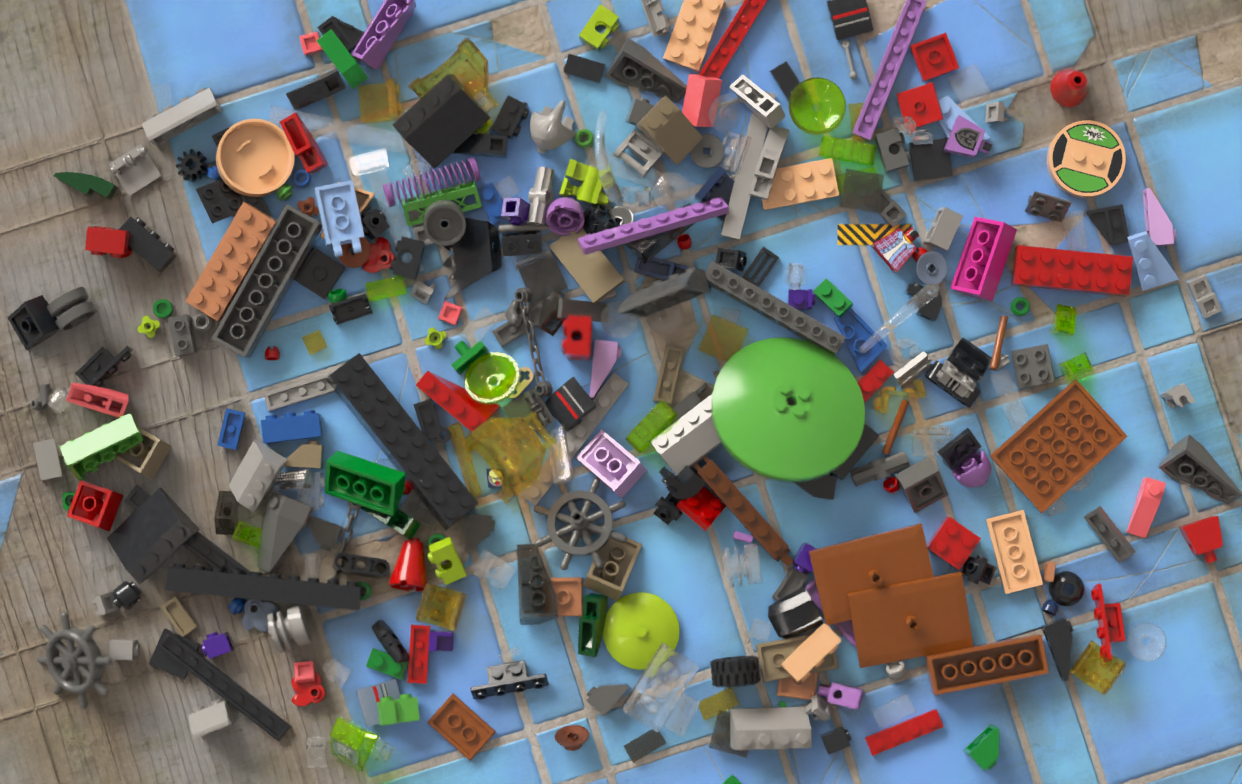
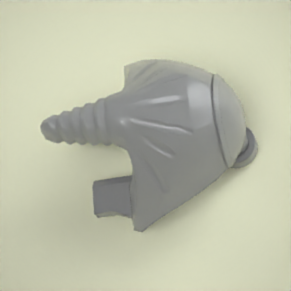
M564 100L560 101L555 109L545 106L544 110L540 113L532 112L530 133L532 140L537 146V152L540 154H545L548 150L562 146L576 135V132L572 130L574 119L565 116L561 123L566 106Z

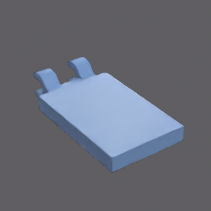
M353 180L315 187L326 244H333L335 257L343 256L341 245L352 243L354 253L362 252L359 238L365 236Z

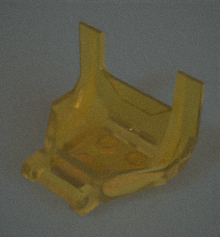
M469 38L459 43L456 52L436 70L423 78H416L408 86L421 99L447 74H454L462 80L464 87L477 102L484 96L488 101L481 106L486 112L492 107L495 108L499 105L489 93L488 60Z
M535 411L524 418H490L461 442V445L468 454H471L474 450L479 452L499 478L503 488L498 492V495L506 504L538 480L546 450L557 442L536 417L538 415ZM528 422L532 423V425L535 427V429L538 431V433L541 435V437L544 439L546 443H541L539 437L536 435V433L533 431L530 425L527 424Z

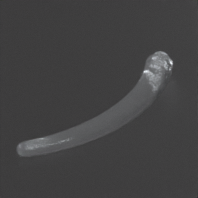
M601 110L595 130L596 164L601 184L609 202H614L616 206H619L623 203L620 198L623 194L614 180L608 163L605 148L607 112Z
M927 284L860 347V352L866 353L913 313L937 297L938 290L940 289L939 285Z

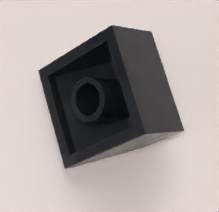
M43 295L25 301L8 317L26 350L40 344L60 330L55 323L57 318L51 316L47 309L48 302Z

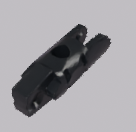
M378 620L371 628L388 655L391 656L395 663L409 661V654L393 630L383 620Z

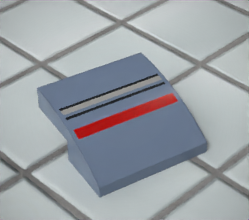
M396 679L356 690L366 727L379 724L376 702L381 701V697L392 696L393 700L400 699Z

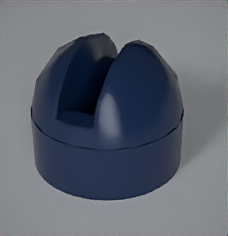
M1047 600L1041 610L1049 615L1056 616L1058 604L1053 600Z

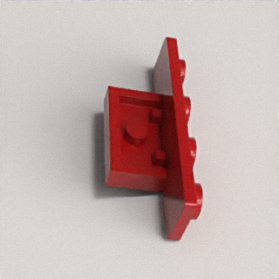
M1096 584L1091 590V597L1095 601L1096 606L1094 617L1095 620H1098L1097 637L1101 640L1099 652L1104 663H1108L1112 660L1110 643L1126 641L1120 603L1104 604L1102 585Z

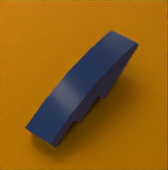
M638 254L634 272L665 281L669 279L670 275H681L686 273L685 270L691 267Z

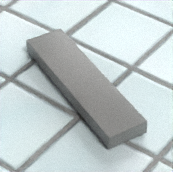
M331 373L263 393L268 412L335 392L327 382L328 376Z

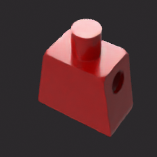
M1211 516L1179 527L1193 555L1203 553L1206 563L1217 561L1214 549L1223 547L1218 516Z

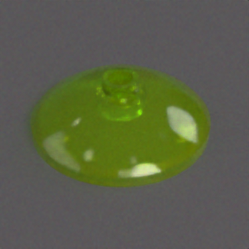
M821 77L809 78L798 84L791 93L788 104L789 114L793 123L803 132L812 135L826 134L834 130L843 120L846 111L845 97L841 89L834 82ZM813 105H818L819 110L814 111L812 108Z
M491 352L484 354L473 361L468 367L464 377L465 389L476 402L482 404L499 403L507 399L516 390L520 382V368L517 362L506 353Z

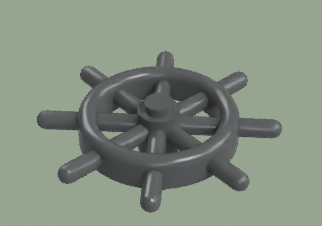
M599 478L593 479L589 492H569L565 481L559 480L558 486L563 496L553 504L551 509L538 505L534 507L536 513L548 517L547 528L549 535L536 540L535 546L541 547L553 541L556 547L565 553L560 566L562 570H567L572 556L584 557L591 555L596 567L602 568L603 562L598 551L607 544L609 539L612 538L620 542L627 541L626 535L613 531V517L611 514L624 508L626 502L621 500L608 506L601 497L596 495L600 484ZM574 501H585L581 512L578 511ZM592 503L601 509L588 516ZM568 505L571 516L562 514L560 511ZM603 517L605 519L604 528L591 524ZM556 520L570 524L556 530ZM588 531L600 534L601 536L593 543ZM573 532L569 544L560 539V537ZM580 534L586 544L584 547H576Z
M63 612L61 613L62 630L54 634L46 625L40 627V631L49 641L46 646V656H39L37 662L47 664L52 677L57 682L53 690L55 695H59L63 688L69 692L77 693L80 707L86 708L87 699L85 691L95 687L101 695H108V689L100 680L103 673V665H110L112 659L101 656L99 647L91 638L95 632L93 625H90L86 632L79 628L71 627L68 613ZM64 638L66 639L67 647L61 642ZM74 641L78 643L77 648H75ZM81 674L87 679L86 682L82 681Z

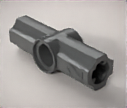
M903 451L887 458L883 457L869 462L868 465L850 471L856 487L872 480L876 481L890 476L891 473L910 467Z

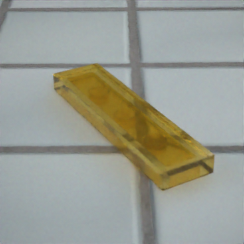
M458 422L448 426V429L451 432V440L466 488L474 498L482 496L461 424Z

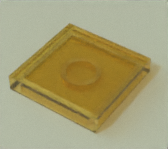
M713 314L698 350L727 362L740 350L748 329Z

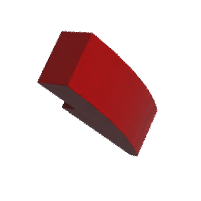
M293 113L280 121L295 155L299 156L307 173L313 174L328 165L318 144L297 113Z

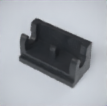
M365 293L329 305L336 325L373 313L368 296Z

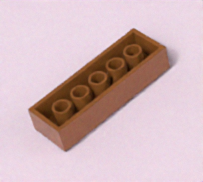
M1040 634L925 656L931 692L934 695L1049 673L1042 635Z

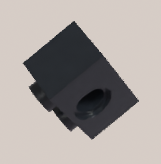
M402 236L401 241L398 240L395 251L398 253L396 259H393L390 270H393L392 274L416 281L426 245L425 242ZM406 253L412 255V260L409 263L402 261V257Z

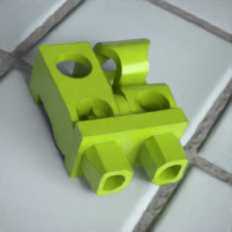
M570 159L559 196H577V201L583 203L607 205L610 195L600 192L601 187L612 188L615 178L606 174L604 170ZM568 178L582 182L581 186H572Z

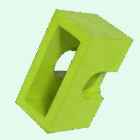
M600 4L579 34V39L596 51H599L600 48L604 49L610 40L607 38L610 32L615 33L620 25L618 22L619 16ZM598 25H603L606 27V31L598 33L595 28Z
M450 537L429 545L430 553H428L431 564L435 563L438 569L435 572L439 580L443 579L445 585L467 576L463 563ZM444 560H450L446 564L441 563Z

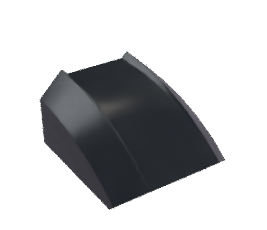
M804 587L768 607V618L778 637L784 639L797 636L824 623Z

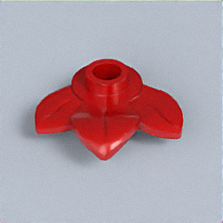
M379 237L376 244L369 243L371 248L370 257L362 266V269L368 273H377L382 268L389 269L392 260L395 259V255L391 252L390 242L383 237ZM387 256V261L383 262V258Z
M316 671L315 681L296 683L295 678L291 680L292 687L297 692L291 700L293 704L306 707L311 702L319 703L325 698L326 691L321 685V676ZM315 690H318L317 696H313Z

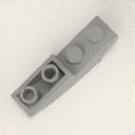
M777 126L769 129L754 173V179L749 191L750 196L768 200L790 130Z

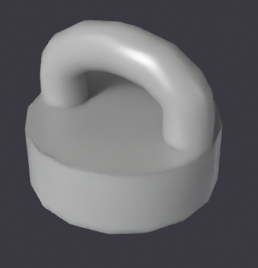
M903 661L890 662L885 667L887 675L891 679L900 678L906 673Z

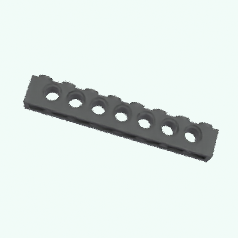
M714 261L709 264L705 271L708 285L833 355L837 354L846 338Z

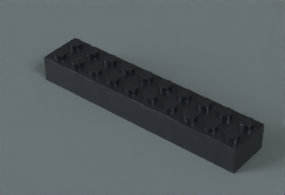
M360 353L328 376L327 382L396 469L406 473L407 483L445 531L479 504Z

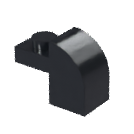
M909 284L905 293L922 300L916 314L932 322L936 321L942 306V298L939 291L932 285L928 286L925 291L923 290L924 287L920 284Z
M687 465L677 476L665 467L659 471L663 477L662 482L667 485V490L677 499L693 497L706 484L700 475Z

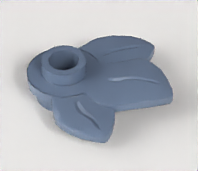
M248 599L244 606L245 614L242 617V624L247 631L255 626L261 632H269L268 614L274 613L277 616L279 609L269 601L262 602L261 600ZM256 605L258 608L256 611H252L250 607Z

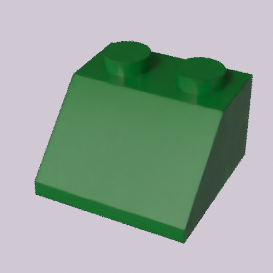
M992 724L963 750L984 771L992 769L997 764L996 759L999 758V729Z

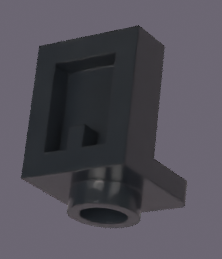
M718 248L716 263L727 269L743 271L747 263L746 252Z

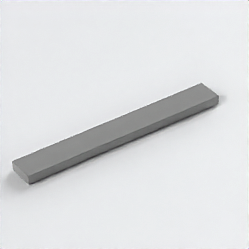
M766 92L770 97H772L775 100L776 94ZM753 112L728 205L729 213L726 214L721 233L722 237L738 241L740 240L750 200L749 191L768 126Z

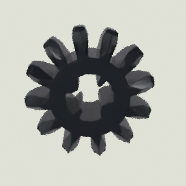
M190 149L189 155L185 151L182 152L184 158H177L181 162V164H176V168L181 169L178 171V175H184L183 179L185 181L190 178L191 182H195L196 176L199 180H202L200 174H207V171L203 168L209 167L208 163H204L207 157H201L202 152L197 151L195 154L193 149ZM191 162L196 164V168L193 167V170L188 167L189 164L192 165Z

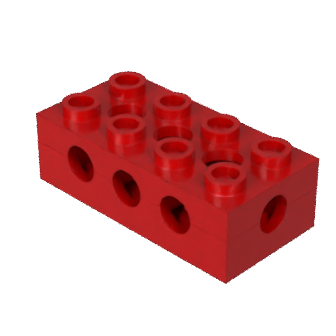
M568 315V320H564L563 324L564 336H567V339H563L562 342L563 355H566L567 360L590 361L592 317ZM576 335L582 337L580 341L572 340L573 337Z

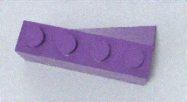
M385 0L351 55L366 66L377 70L383 63V59L388 51L392 48L396 38L402 32L404 25L412 16L417 6L415 0Z

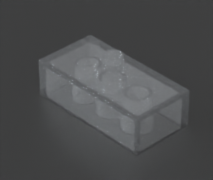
M662 642L621 708L627 715L658 732L699 666L693 660Z

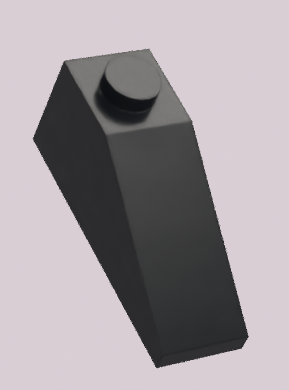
M1061 618L1042 625L1041 628L1062 681H1067L1069 678L1072 647L1071 632H1073L1070 621Z

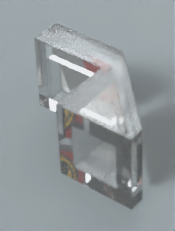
M911 116L892 117V122L914 145L933 144V135L928 130H916V122Z

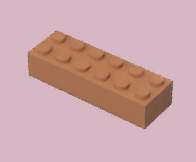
M243 202L185 302L216 321L221 322L277 220L251 204Z

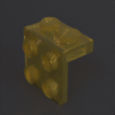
M387 79V83L360 85L358 87L360 115L363 123L397 121L399 119V114H402L401 103H398L397 95H400V85L396 84L395 79Z
M885 386L882 390L877 391V397L873 399V410H876L875 414H887L889 396L917 399L920 398V394L916 393L915 389L905 388L901 392L896 391V387Z
M427 584L423 590L416 620L456 631L466 594L450 588Z
M1091 640L1069 672L1086 685L1104 695L1111 689L1115 680L1123 672L1126 663L1112 655L1110 662L1104 663L1103 658L1100 657V646Z

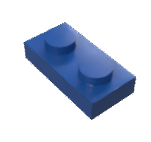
M491 182L477 189L480 201L492 224L495 225L504 220L505 218L501 216L503 202L493 183Z
M226 408L217 446L237 450L246 415L245 412Z

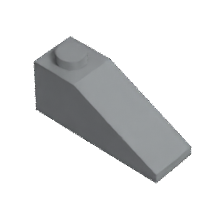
M742 75L729 87L771 129L786 117L781 105L746 76Z

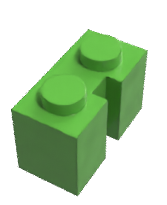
M412 693L400 695V699L394 700L392 696L381 697V701L376 702L379 725L420 720L417 697H412Z

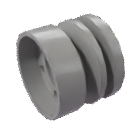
M301 605L287 608V618H285L281 611L277 612V618L274 613L268 614L269 633L279 653L285 651V644L288 650L293 649V639L298 646L312 643L309 624Z

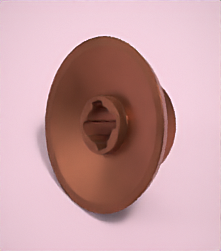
M365 237L359 238L362 252L351 254L349 249L353 247L352 243L341 245L343 256L338 258L342 264L350 268H357L367 262L370 257L371 248Z
M580 725L565 726L555 733L556 742L569 751L580 749L589 737V731Z

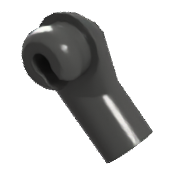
M512 300L505 313L508 323L514 327H519L522 323V319L517 314L520 303L517 300Z
M49 384L40 385V396L31 402L33 410H43L50 403L51 398H48L50 396Z

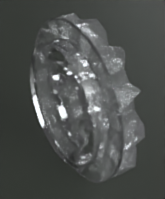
M900 338L890 348V359L894 365L902 368L920 354V348L915 341L909 338ZM899 347L904 350L910 347L908 354L911 359L906 356L899 359L902 354Z

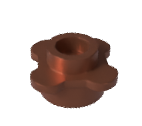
M313 197L297 203V207L309 216L319 213Z

